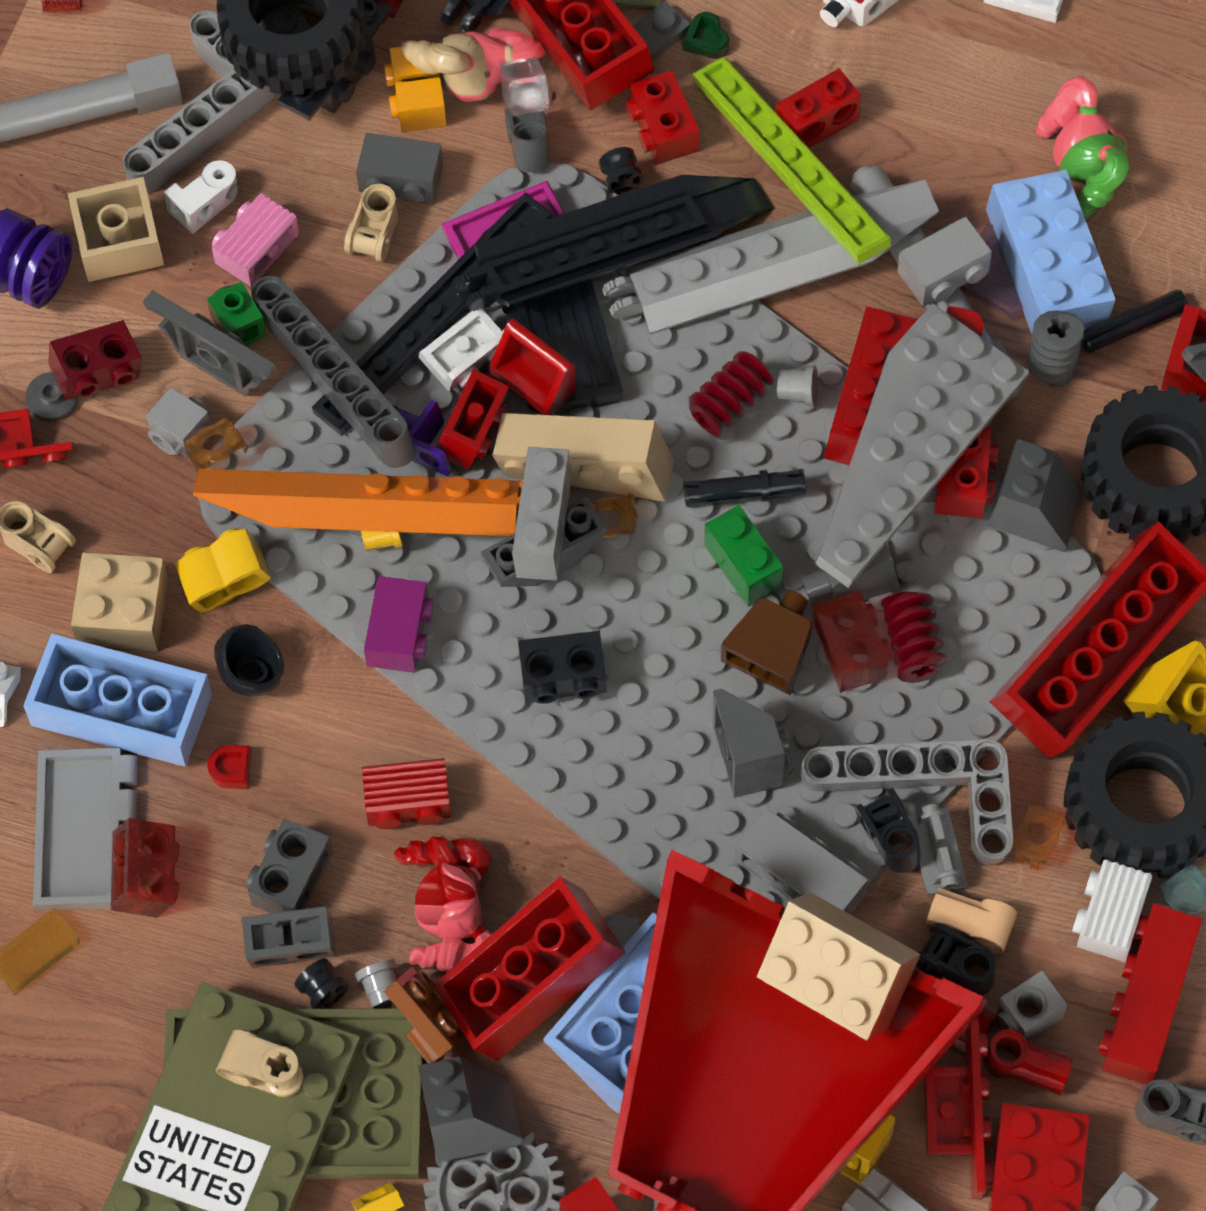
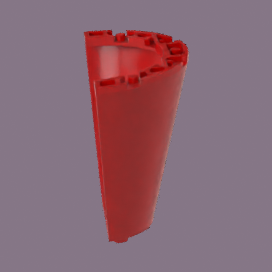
M671 850L664 873L608 1176L620 1181L618 1190L630 1197L642 1201L644 1195H647L659 1201L656 1207L658 1211H805L983 1011L987 999L945 978L940 980L914 969L888 1030L867 1041L757 978L786 909L784 906L736 884L733 880L706 865Z

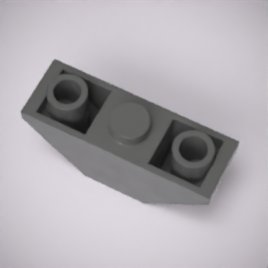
M587 496L567 507L558 575L573 568L607 532V526ZM515 534L481 551L482 558L501 587L539 586L548 581L516 578L512 555Z

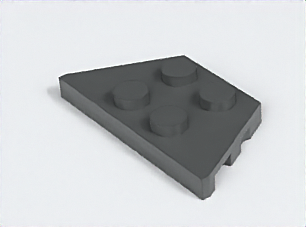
M153 290L144 299L143 304L148 310L164 317L159 327L171 340L173 347L182 359L241 395L245 396L262 380H266L276 368L274 363L246 347L245 343L235 334L230 332L224 334L216 329L212 322L202 314L196 313L193 315Z

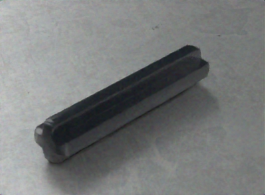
M1181 290L1171 291L1084 330L1081 346L1085 352L1092 353L1183 312L1185 304L1188 305V301Z

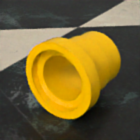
M361 531L366 551L393 545L395 549L403 547L400 532Z

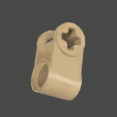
M385 184L370 185L362 193L355 216L346 233L344 252L351 255L354 252L375 257L377 262L382 263L385 261L399 218L394 191ZM380 205L387 207L386 209L381 211L373 210L375 207Z
M12 501L0 508V532L4 543L44 572L52 573L56 568L54 563L67 547L71 548L76 543L75 537L67 528L54 520L48 519L23 502ZM13 523H26V525L21 529H9V527Z
M233 1030L216 1068V1072L230 1082L242 1086H250L284 1098L299 1092L304 1080L303 1070L299 1065L298 1058L291 1049L263 1040L254 1034L242 1030ZM285 1067H288L290 1071H284ZM275 1072H280L278 1077H275Z

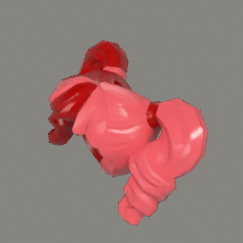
M431 836L426 843L419 840L410 841L406 848L398 847L393 855L403 865L416 864L418 867L435 866L419 884L415 895L414 915L419 926L431 936L442 939V943L428 944L427 947L416 946L409 955V963L411 965L418 964L422 969H437L449 972L492 935L483 923L482 909L478 897L479 882L488 871L491 856L486 844L475 838L448 840L444 836ZM466 864L470 866V868L463 867L461 865ZM472 937L475 939V942L467 944L462 939Z

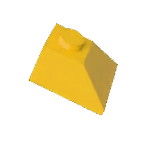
M1193 641L1145 668L1123 699L1124 703L1132 712L1144 711L1145 718H1155L1156 712L1168 714L1167 721L1178 724L1181 719L1192 725L1190 732L1195 736L1199 732L1206 736L1205 647L1200 641Z

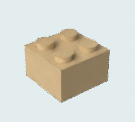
M144 177L67 193L88 282L164 266Z
M82 553L71 620V629L75 640L109 649L158 652L168 586V575L163 558Z

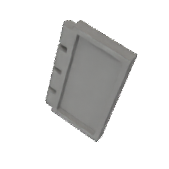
M121 748L38 751L33 907L35 911L119 908V900L135 898V868L120 867V865H131L136 862V830L121 827L136 825L137 791L122 788L137 786L138 757L123 755Z

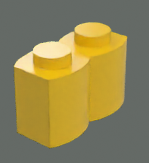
M246 528L229 529L223 532L219 539L210 546H198L185 552L184 557L175 563L189 605L200 614L217 609L231 601L235 596L250 592L271 579L257 539Z

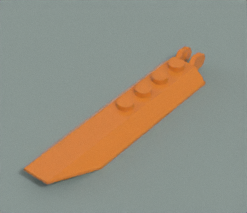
M198 469L193 496L271 527L511 536L516 531V518L519 511L523 480H505L502 478L468 479L464 477L441 478L425 477L422 475L387 476L383 474L360 475Z

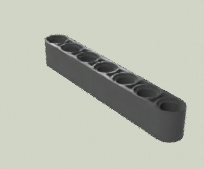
M265 276L255 282L251 288V295L269 331L385 465L392 468L408 465L416 455V448L405 419L281 278Z

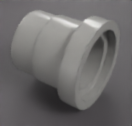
M807 366L806 369L779 370L777 378L778 399L804 401L805 405L815 406L818 396L817 367Z
M394 959L369 965L355 973L357 982L363 983L372 1009H379L394 1004L384 993V990L397 979L395 971L398 967Z

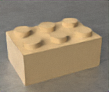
M809 892L788 902L757 978L868 1041L888 1030L921 954Z

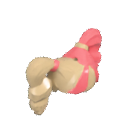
M500 28L491 29L488 34L473 31L451 34L443 38L442 43L435 44L423 40L419 42L406 40L401 46L404 57L420 71L428 74L443 73L445 85L451 95L464 102L485 100L495 91L497 84L505 77L510 65L535 63L545 54L540 41L523 32Z

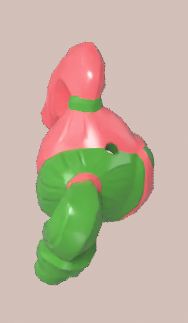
M1083 76L1068 79L1060 88L1056 98L1052 100L1044 111V115L1039 118L1036 135L1041 138H1051L1054 133L1061 130L1053 148L1054 163L1060 171L1067 170L1070 180L1086 183V186L1078 193L1077 199L1084 218H1088L1095 213L1098 207H1105L1114 198V190L1127 178L1129 159L1125 137L1103 115L1098 113V92L1094 83Z

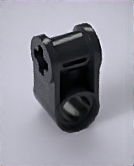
M890 788L886 790L885 796L865 806L862 804L854 806L864 831L874 842L887 867L896 873H907L914 870L921 860L919 837L896 791ZM898 843H907L911 846V849L906 853L898 854L891 851V848Z
M934 923L930 928L932 935L922 951L918 952L921 955L916 967L928 975L940 980L945 978L982 996L988 993L995 981L996 962L992 952L965 938L953 928L942 923ZM977 965L984 968L986 973L980 977H974L969 975L966 969Z

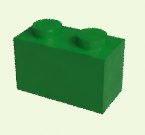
M740 505L705 523L704 546L747 607L756 603L760 598H765L782 588L783 565Z

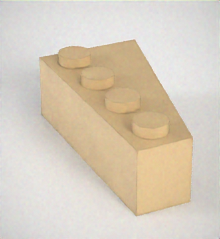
M502 413L493 457L503 475L523 479L528 447L569 449L572 471L570 486L662 502L666 501L674 459L655 420Z

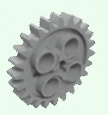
M534 1133L527 1135L522 1140V1145L439 1163L435 1154L436 1163L439 1167H428V1178L432 1182L424 1183L425 1196L429 1197L424 1200L426 1211H560L559 1199L566 1196L565 1188L561 1187L565 1184L563 1171H557L559 1169L558 1157H548L550 1153L547 1143L535 1147L536 1138ZM504 1161L514 1163L513 1166L507 1169L496 1167L497 1164ZM463 1180H472L475 1182L472 1186L467 1188H460L456 1186L459 1182ZM522 1196H530L534 1198L531 1202L527 1204H518L514 1202L517 1198Z

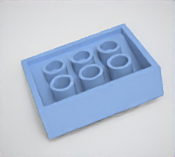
M654 912L623 946L626 953L596 977L543 1038V1041L618 1114L620 1113L657 916Z

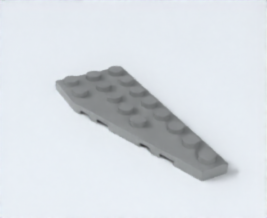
M932 303L888 353L815 564L849 588L1024 383L1030 371Z

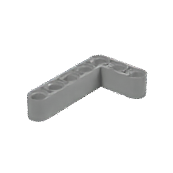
M204 10L196 13L191 18L189 26L194 51L221 78L124 154L123 167L126 179L131 180L144 177L148 195L154 193L270 103L276 93L270 92V87L265 86L264 89H260L250 84L249 77L247 79L241 78L235 72L234 65L228 62L224 53L217 19L218 13L214 11ZM141 169H148L144 172H137Z
M979 739L823 746L812 748L805 754L802 760L801 780L812 791L967 785L973 856L983 865L995 866L1006 859L1012 848L1013 829L1008 758L1004 747L995 740ZM981 753L991 754L997 761V768L990 771L981 769L977 765L976 756ZM939 755H948L955 761L956 769L948 773L941 772L936 768L934 758ZM897 757H906L912 761L914 771L906 775L900 774L893 768L892 761ZM855 759H865L872 765L873 771L867 776H858L851 770L850 763ZM813 761H824L830 766L831 773L825 778H816L809 772L808 766ZM983 794L996 796L1000 802V809L994 812L985 811L979 804V797ZM987 835L997 836L1002 841L1003 850L995 854L987 852L982 846V838Z

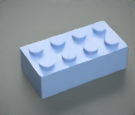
M1067 170L993 184L986 212L1031 334L1033 333L1036 319L1048 311L1058 310L1075 314L1082 320L1084 329L1108 320L1116 299Z
M51 634L23 707L30 725L33 727L112 748H121V750L186 767L213 694L207 674Z

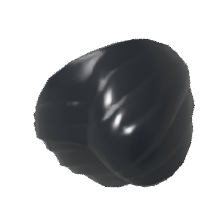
M248 624L232 626L221 635L214 646L217 670L225 685L232 691L249 697L263 696L272 692L280 684V678L284 673L282 653L276 643L257 626Z

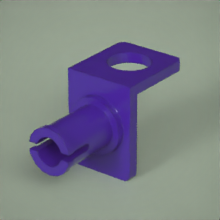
M431 400L420 416L392 405L405 419L413 439L416 455L412 461L449 477L452 469L446 453L430 445L445 422L438 402ZM424 453H427V454L431 455V456L434 457L438 462H435V461L431 460V459L428 458Z

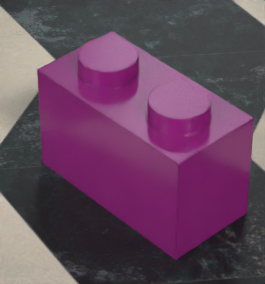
M378 576L364 646L367 667L415 673L418 658L424 659L427 650L428 636L422 634L424 622H431L434 612V598L428 597L426 582Z

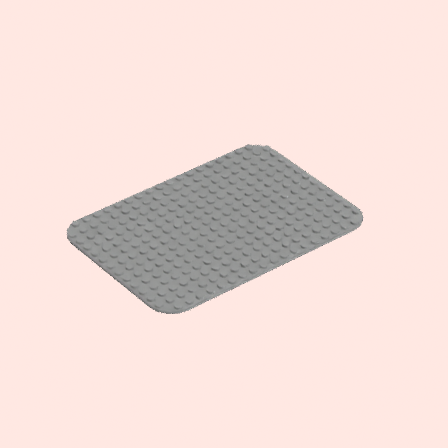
M549 162L547 167L535 172L523 171L515 166L504 170L501 174L485 183L447 221L546 180L549 182L565 213L618 195L610 193L608 188L594 177L568 164ZM442 225L329 333L355 363L458 261L442 231ZM687 247L592 278L623 389V399L558 412L553 416L655 420L673 456L674 463L665 502L570 486L568 506L587 496L607 526V532L573 568L558 575L557 581L548 580L539 586L501 587L482 558L481 551L510 536L400 532L403 547L395 549L393 545L366 551L361 531L271 527L198 498L203 520L218 539L223 532L229 529L246 528L257 539L271 576L268 582L364 661H366L364 646L378 576L426 582L428 597L434 598V612L432 621L424 622L422 634L428 636L425 658H418L415 673L382 668L374 669L658 902L660 900L667 859L671 850H674L710 867L733 880L736 884L746 887L786 908L788 902L791 901L735 861L736 843L765 808L774 814L782 813L788 816L796 824L797 830L808 838L812 836L819 838L830 848L831 854L843 862L848 860L859 866L865 873V878L868 879V886L886 864L874 842L864 831L854 806L858 804L865 806L885 796L888 789L812 791L804 785L800 776L802 760L805 754L812 748L823 746L990 739L999 742L1014 725L989 701L1101 577L1096 561L1071 535L1065 552L988 526L1001 482L988 473L987 480H995L993 504H985L983 518L934 514L936 485L888 541L887 546L893 558L900 587L899 590L844 607H837L832 592L809 600L801 577L821 570L815 563L849 465L824 459L831 426L848 368L758 300L651 335L643 313L621 319H615L611 315L609 309L615 301L623 300L629 296L636 297V294L634 292L608 299L602 292L604 283L621 276L629 277L625 268L687 249ZM496 300L491 306L483 310L503 331L506 327L504 317L507 314L503 313L501 304ZM468 308L465 311V313L453 325H455L467 314H469L471 312L470 309ZM739 351H746L753 354L766 366L772 375L774 383L767 385L762 382L766 389V395L762 398L751 392L755 399L753 407L749 408L740 402L744 409V415L738 418L729 413L733 419V425L727 428L718 423L722 430V435L719 438H715L706 432L693 418L689 409V397L694 392H700V386L706 381L711 382V376L717 371H722V366L728 361H733L735 354ZM418 359L383 395L392 405L416 416L422 414L431 400L438 402L445 422L430 444L435 447L463 388L458 385L449 392L427 366ZM490 361L478 369L480 373L501 382L490 373ZM299 364L291 369L216 442L201 465V469L360 475L383 474L387 476L422 475L425 477L441 478L464 477L468 479L502 478L505 480H523L503 475L495 461L493 450L499 427L495 428L493 426H490L486 436L493 440L483 460L475 457L469 470L450 461L452 473L449 477L413 461L399 468L388 467L379 459L353 427L341 436L313 413L311 407L324 393ZM807 366L817 367L818 396L815 406L805 405L804 401L778 399L777 378L779 370L806 369ZM508 388L501 403L508 407L505 413L543 415L538 410H530L527 402ZM424 453V454H425L428 458H430L431 460H433V461H435V462H438V461H437L434 457H432L431 455H429V454H427V453ZM804 469L805 495L770 498L769 502H762V499H750L686 507L684 481L749 476L759 474V470H767L768 473ZM737 505L741 506L783 565L782 588L765 598L780 605L787 591L792 590L802 594L809 602L802 616L812 622L811 640L790 695L721 662L722 642L753 605L747 607L704 546L705 523ZM910 591L928 593L933 596V603L928 608L936 610L937 616L932 622L940 626V632L934 637L941 638L944 643L943 647L937 652L946 654V663L937 667V673L933 677L918 683H907L898 679V667L894 664L895 653L890 647L891 638L887 633L888 623L884 620L885 609L881 606V600L897 592ZM600 631L607 692L599 693L597 696L588 699L570 696L558 698L556 701L547 704H539L534 701L525 702L518 640ZM581 663L574 667L579 672H586L593 668V666L587 663ZM540 668L533 672L538 677H545L552 673L547 668ZM722 688L774 717L777 730H785L790 748V753L786 754L789 770L783 771L781 787L734 798L713 727V690ZM981 753L976 756L977 765L988 753ZM939 755L934 758V764L941 772L948 773L956 769L955 761L948 755ZM897 757L892 761L893 768L900 774L906 775L914 771L912 761L906 757ZM855 759L850 763L851 770L858 776H867L873 771L872 765L865 759ZM813 761L808 766L809 772L816 778H825L831 773L830 766L824 761ZM959 785L893 789L902 801L907 815L923 812L922 807L926 805L938 804L940 807ZM906 843L894 845L891 851L898 853Z

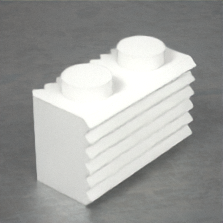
M1103 860L1100 873L1091 870L1084 894L1092 898L1088 910L1079 908L1072 932L1080 934L1076 947L1126 962L1152 875L1141 870H1135L1133 867L1128 868L1116 862L1112 863L1109 860Z

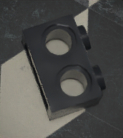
M600 631L518 640L525 702L534 701L539 704H547L562 697L575 696L579 699H588L597 696L599 693L607 692ZM581 663L593 666L591 670L586 672H579L574 669L576 665ZM540 668H547L552 671L551 674L545 677H538L533 674L535 670Z

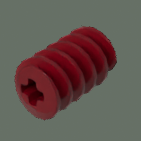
M739 351L733 356V361H728L722 366V371H717L711 376V382L706 381L700 386V392H694L689 397L690 412L695 421L706 432L715 438H719L722 435V430L718 423L730 428L733 425V419L729 413L738 418L742 417L744 409L740 402L749 408L753 407L755 399L751 392L761 398L765 396L766 389L762 382L772 385L774 383L772 375L766 366L753 354Z
M902 591L888 595L881 600V606L885 609L884 620L888 623L887 633L891 638L890 647L895 653L894 664L898 667L897 677L903 682L918 683L933 677L937 673V667L942 666L947 661L946 654L937 652L943 647L944 643L941 638L934 637L940 632V626L932 622L936 618L937 613L933 608H928L933 603V596L928 593Z

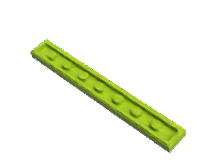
M725 56L693 73L694 83L858 265L891 247L890 236Z

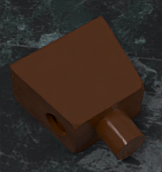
M792 590L787 591L780 605L766 598H760L722 642L721 662L790 695L811 640L812 622L802 616L809 604L808 600L802 594Z

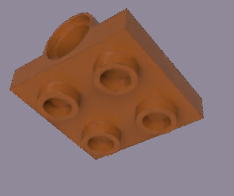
M410 967L385 989L384 993L413 1026L404 1036L425 1061L431 1063L449 1051L464 1034L445 1004L434 993L436 990L433 987L434 982L425 972L419 971L417 973L413 967Z

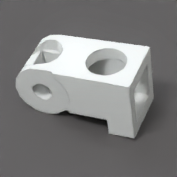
M218 160L209 163L204 168L202 176H199L184 189L175 183L164 192L167 211L194 234L235 200L238 194L236 172L232 164L227 161Z

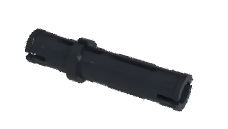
M804 469L768 473L767 470H759V474L683 482L686 507L750 499H762V502H769L770 498L806 494Z

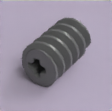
M1058 310L1048 311L1040 315L1034 322L1027 365L1029 371L1036 379L1050 386L1063 387L1070 383L1075 376L1084 326L1082 320L1075 314Z

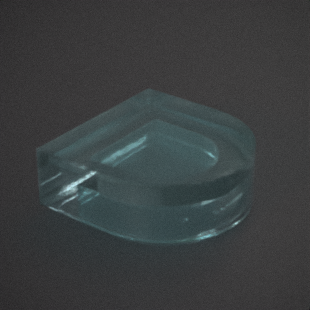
M1193 863L1159 886V893L1174 910L1194 915L1206 907V878Z

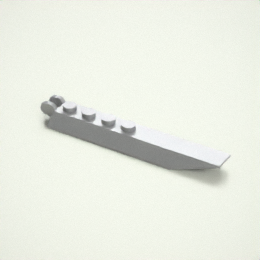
M926 179L853 195L891 239L890 248L859 265L809 210H804L625 268L629 277L621 276L615 280L607 281V283H604L602 292L608 299L635 292L636 297L629 296L623 300L615 301L609 309L610 313L615 319L643 313L651 335L870 264L939 214V210Z

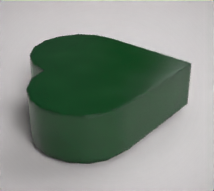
M711 12L697 14L693 18L684 38L683 50L712 59L725 56L729 50V36L725 30L721 29L719 18Z

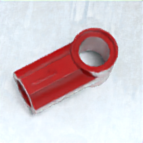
M1006 1029L999 1031L992 1038L987 1048V1056L984 1058V1063L989 1073L996 1078H1014L1061 1096L1074 1059L1028 1042L1019 1032ZM1000 1047L1009 1048L1014 1052L1016 1060L1004 1061L997 1055L996 1049Z

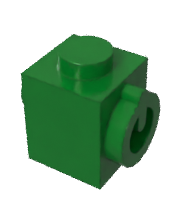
M242 281L233 286L222 287L207 298L211 319L217 329L224 334L228 332L235 334L246 346L267 336L263 316Z

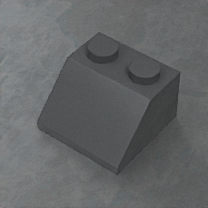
M1017 438L1004 470L988 526L1065 552L1083 490L1056 451Z
M722 688L713 690V727L734 798L781 787L783 771L789 770L786 754L790 753V748L785 730H777L774 717Z
M460 1056L418 1065L438 1163L523 1144L508 1077Z

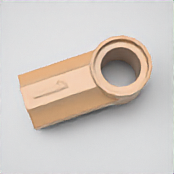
M938 888L926 924L930 926L937 922L945 924L965 938L987 948L992 954L998 955L1005 951L1018 914L1013 907L998 900L985 899L979 902Z

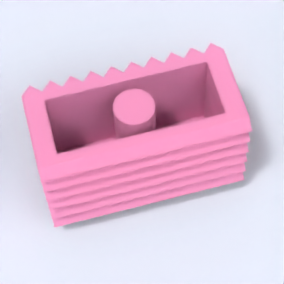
M260 193L253 202L247 201L240 207L236 221L228 230L223 228L214 237L212 252L215 264L250 287H253L254 283L264 275L265 271L269 270L270 265H273L280 254H283L294 238L298 237L297 217L294 213H290L287 209H284L281 205Z

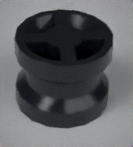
M618 147L609 150L599 159L598 164L601 172L607 175L605 183L610 193L625 194L635 190L643 183L642 171L639 167L635 166L637 158L634 150L630 147Z
M325 958L317 960L308 966L294 983L295 988L300 993L309 996L310 1005L313 1009L330 1008L343 997L349 987L343 977H336L333 973L332 964Z

